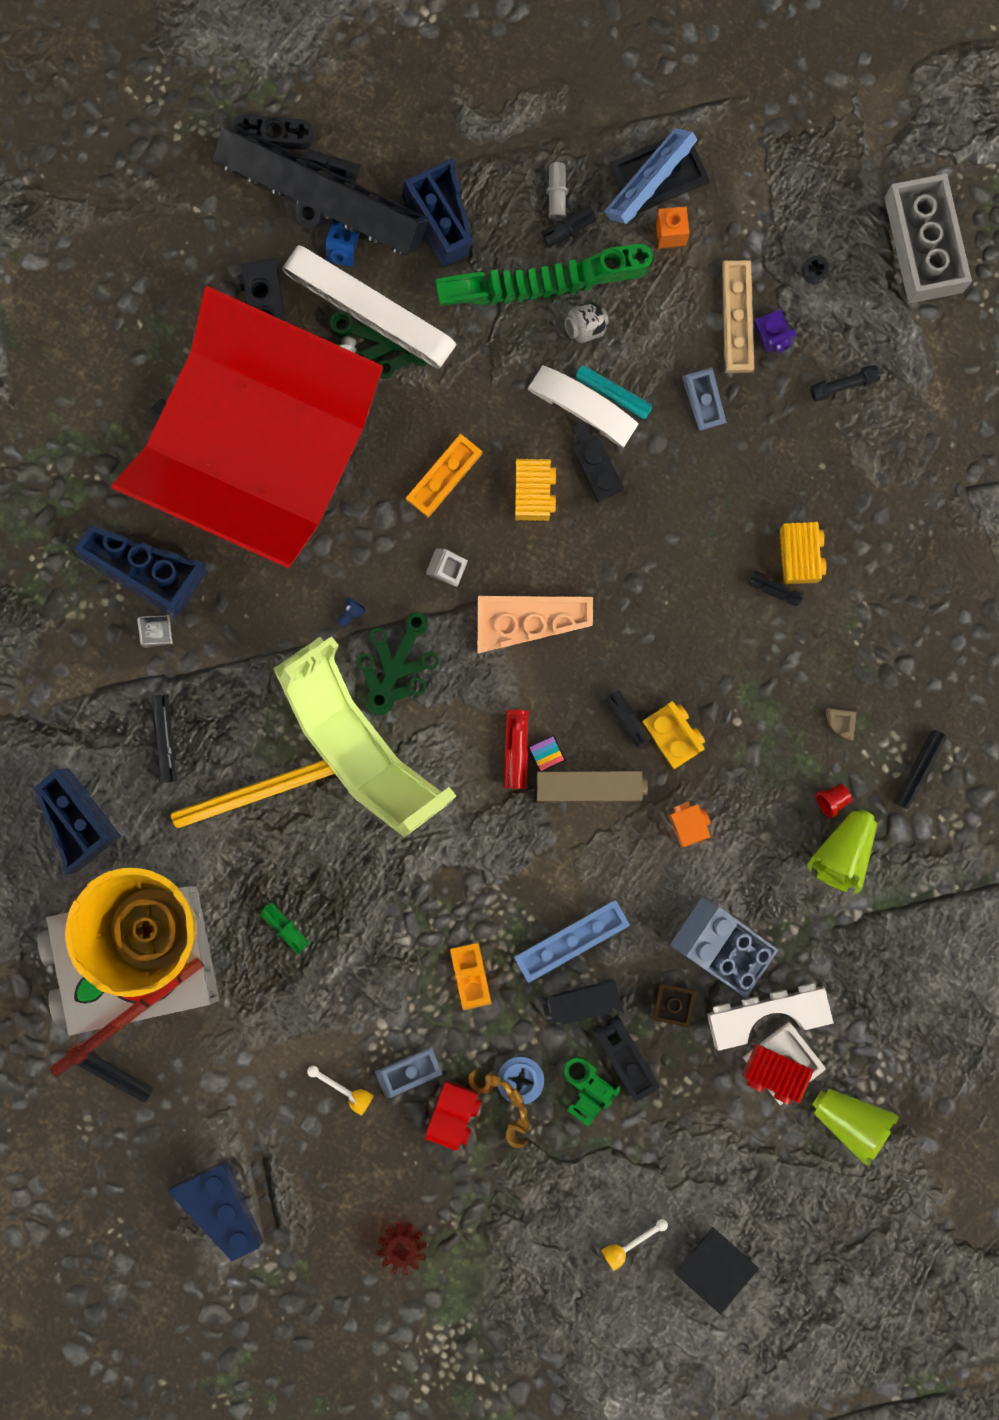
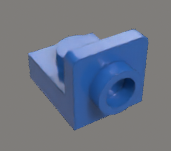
M334 219L326 238V261L352 267L354 264V251L360 231L353 232L347 230L342 226L343 223Z

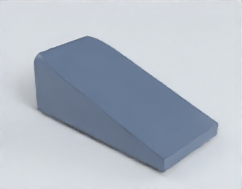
M706 368L683 375L684 385L699 431L727 423L713 368Z
M432 1047L375 1070L385 1098H392L443 1075Z

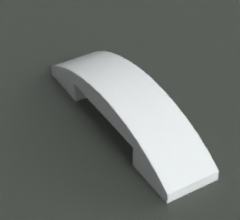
M542 365L528 387L530 392L551 405L553 402L598 429L600 431L599 434L624 448L638 426V423L606 398L578 381Z

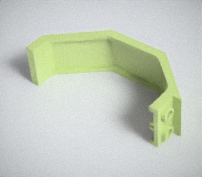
M332 636L325 641L318 637L273 669L304 735L349 793L405 838L450 804L456 795L450 787L441 792L395 756L352 700L334 660V655L339 645Z

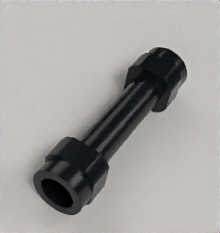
M876 365L861 368L860 373L830 383H826V381L818 382L810 386V393L814 402L829 399L830 394L863 384L865 387L880 381V373Z

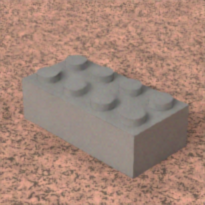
M942 174L891 184L884 199L908 304L963 293L972 282L948 175Z

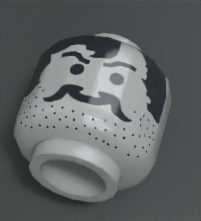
M587 302L571 308L564 320L568 336L580 343L603 336L606 325L609 322L605 309L600 308L594 302Z

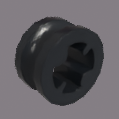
M819 255L808 258L802 269L804 280L813 285L823 282L829 272V263L824 257ZM814 264L816 268L822 269L818 276H816L815 272L809 271Z

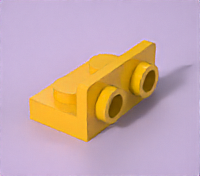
M671 701L641 723L649 735L652 736V739L674 770L703 751L705 748L702 744L705 740L697 728L692 729L686 720L689 716L682 705H675Z

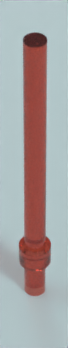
M198 957L194 958L167 985L148 993L83 1043H76L68 1049V1054L50 1067L53 1075L58 1077L75 1063L79 1065L89 1057L88 1053L203 968L204 964Z

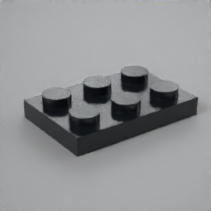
M664 140L610 162L609 167L620 191L623 190ZM694 145L690 152L675 166L671 175L658 186L653 196L641 206L637 214L709 183V177Z

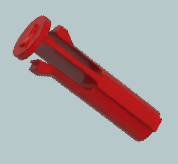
M522 709L506 710L503 788L527 789L529 711Z

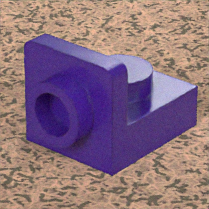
M781 309L758 318L753 323L766 353L774 350L776 353H780L789 349L797 335L795 330L790 331Z

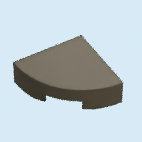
M826 709L827 721L832 731L845 740L853 741L857 712Z

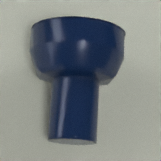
M348 597L343 605L345 611L337 622L346 628L354 617H361L367 610L356 600Z

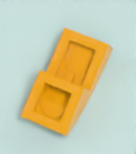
M479 943L450 949L463 1010L491 1005Z

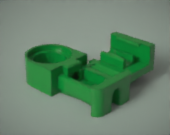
M572 1058L563 1067L564 1078L579 1091L583 1089L584 1091L582 1093L579 1092L578 1096L580 1099L575 1106L571 1104L567 1107L566 1111L589 1127L601 1108H608L611 1105L613 1098L619 1094L620 1087L616 1086L613 1088L595 1074L597 1069L586 1060ZM576 1062L581 1063L585 1068V1075L580 1080H574L569 1075V1067ZM574 1108L578 1109L587 1117L585 1118L584 1116H582L580 1113L574 1110Z

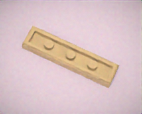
M751 260L723 261L722 290L725 373H750L754 371Z

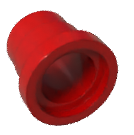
M840 783L827 791L821 790L816 793V801L822 812L827 817L833 818L840 809L852 802V796L846 786Z

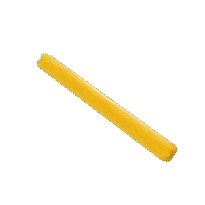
M323 759L171 813V819L174 826L180 828L335 773Z

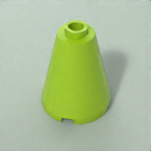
M865 810L852 811L807 863L808 870L811 872L812 868H814L818 872L816 878L835 889L847 892L848 888L855 889L853 894L859 893L863 888L877 829L874 816Z
M830 1088L827 1093L821 1090L812 1106L817 1108L814 1114L868 1167L891 1133L889 1130L899 1119V1116L891 1111Z

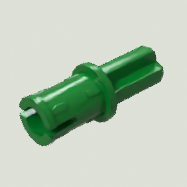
M268 903L260 911V916L277 933L275 936L277 938L280 936L296 955L311 943L293 925L294 921H289L273 903Z

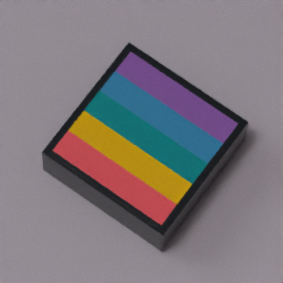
M554 735L528 746L539 772H544L566 761Z

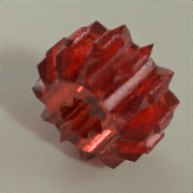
M397 1222L396 1233L392 1228L387 1227L385 1229L387 1237H379L378 1243L383 1247L377 1250V1256H387L381 1265L387 1267L392 1263V1274H396L398 1267H402L403 1275H408V1265L417 1271L420 1267L417 1260L425 1261L426 1254L420 1250L427 1248V1242L418 1241L423 1236V1232L419 1230L412 1234L413 1224L411 1223L408 1224L407 1230L403 1231L401 1222ZM399 1243H403L405 1248H410L407 1249L405 1255H402L400 1250H395Z

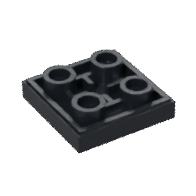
M712 1227L675 1270V1274L721 1315L759 1270V1267L717 1229Z

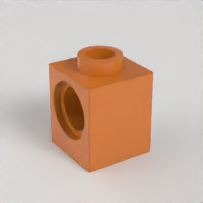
M687 206L658 209L656 218L658 249L686 246L690 234Z

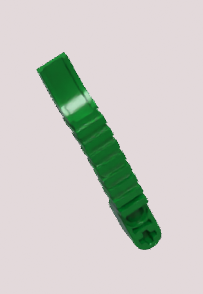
M644 244L625 245L608 248L576 263V259L569 260L566 268H562V263L555 264L553 270L550 271L548 266L541 267L540 272L536 273L535 268L528 269L527 273L523 275L521 269L515 270L513 276H510V270H503L500 278L498 269L490 271L485 280H483L484 272H476L435 279L434 283L439 306L459 303H474L480 306L489 304V306L497 305L498 302L508 304L512 300L523 302L527 298L529 300H536L540 296L550 298L553 294H556V296H561L565 292L573 294L577 293L581 288H583V291H589L596 284L641 278L646 274L653 260V253ZM611 261L617 268L610 269L604 262Z

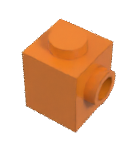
M690 802L673 807L675 813L668 815L680 848L711 837L707 828L711 823L705 808L700 810L698 804L691 807Z

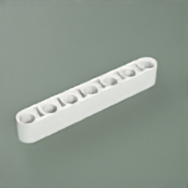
M298 245L282 267L283 272L295 282L342 311L347 312L350 316L435 368H441L456 346V343L442 331L303 246Z

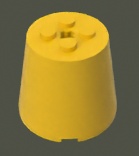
M122 868L109 871L87 884L88 886L74 900L70 908L65 929L68 954L78 973L97 987L98 990L122 997L145 995L164 987L172 981L185 966L197 937L195 912L178 887L164 876L141 868ZM149 922L150 926H154V932L150 933V938L149 933L144 934L143 928L147 927Z

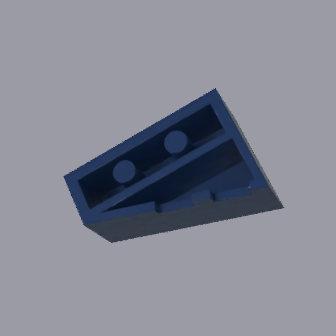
M453 158L406 180L402 192V199L409 209L429 218L424 235L443 267L467 256L472 242L465 207H463L460 185L455 174Z
M69 768L54 770L34 787L46 823L49 822L54 837L52 841L55 849H58L64 865L62 866L64 875L79 872L121 837Z
M228 1159L173 1185L168 1190L169 1194L231 1261L259 1249L264 1242Z

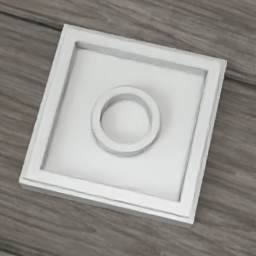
M789 1021L759 1044L814 1070L809 1082L826 1070ZM752 1050L748 1052L745 1056H743V1059L746 1061V1063L749 1060ZM767 1089V1090L771 1093V1095L774 1097L775 1092L772 1091V1090ZM775 1099L779 1105L783 1104V1102Z

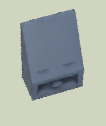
M703 897L670 944L672 948L745 998L748 997L778 952V949L721 907Z

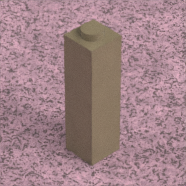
M642 771L537 772V803L643 801V795L648 794L647 778H642Z

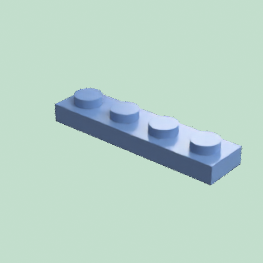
M674 128L606 208L604 213L609 220L627 224L636 216L641 206L653 196L658 186L671 175L675 166L690 152L692 146L697 142L693 132Z
M614 900L514 956L529 983L627 928L630 924L617 901Z

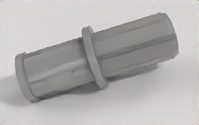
M559 162L549 165V188L546 189V194L549 195L548 217L555 221L562 220L564 216L566 217V195L568 194V188H566V166L564 163Z

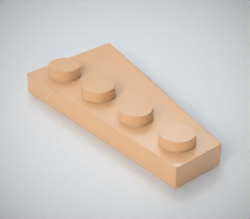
M478 596V653L593 626V597Z

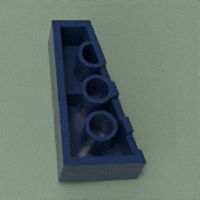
M93 526L89 527L74 548L80 560L175 619L207 574L205 563L192 561L181 557L179 554L170 551L168 553L145 543L131 541L127 537Z

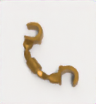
M477 1067L468 1078L469 1084L474 1091L487 1094L493 1089V1086L499 1085L508 1092L507 1096L514 1107L519 1108L521 1118H519L518 1122L513 1120L508 1125L506 1139L512 1147L523 1148L528 1141L519 1139L515 1135V1131L525 1134L530 1129L527 1108L523 1103L525 1100L516 1088L514 1089L509 1082L501 1079L498 1075H494L492 1071L485 1077L486 1084L481 1083L477 1077L479 1067Z

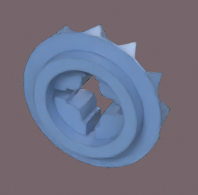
M513 1057L502 1065L498 1076L509 1082L514 1089H517L516 1082L508 1079V1077H517L521 1069L524 1068L525 1078L529 1079L533 1084H523L519 1093L525 1100L524 1104L531 1103L543 1090V1072L535 1061L527 1057ZM498 1085L501 1095L511 1102L507 1096L508 1092Z

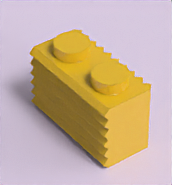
M516 459L515 520L549 521L550 513H555L556 495H550V485H556V467H550V459Z
M818 522L783 524L780 528L783 583H818L822 579V575L826 574V560L820 556V547H824V531L819 530Z

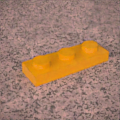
M460 434L406 497V501L429 518L480 458L482 451Z

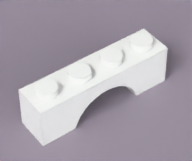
M815 983L799 986V992L788 994L787 990H780L770 993L769 999L761 1001L756 996L741 1000L742 1005L731 1007L730 1003L714 1006V1012L707 1013L715 1048L719 1051L747 1044L753 1025L761 1017L771 1013L787 1014L804 1030L833 1024L825 988L816 987Z

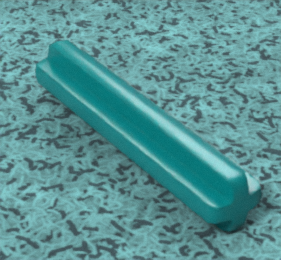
M584 365L578 369L575 376L578 382L642 419H646L652 410L650 403Z

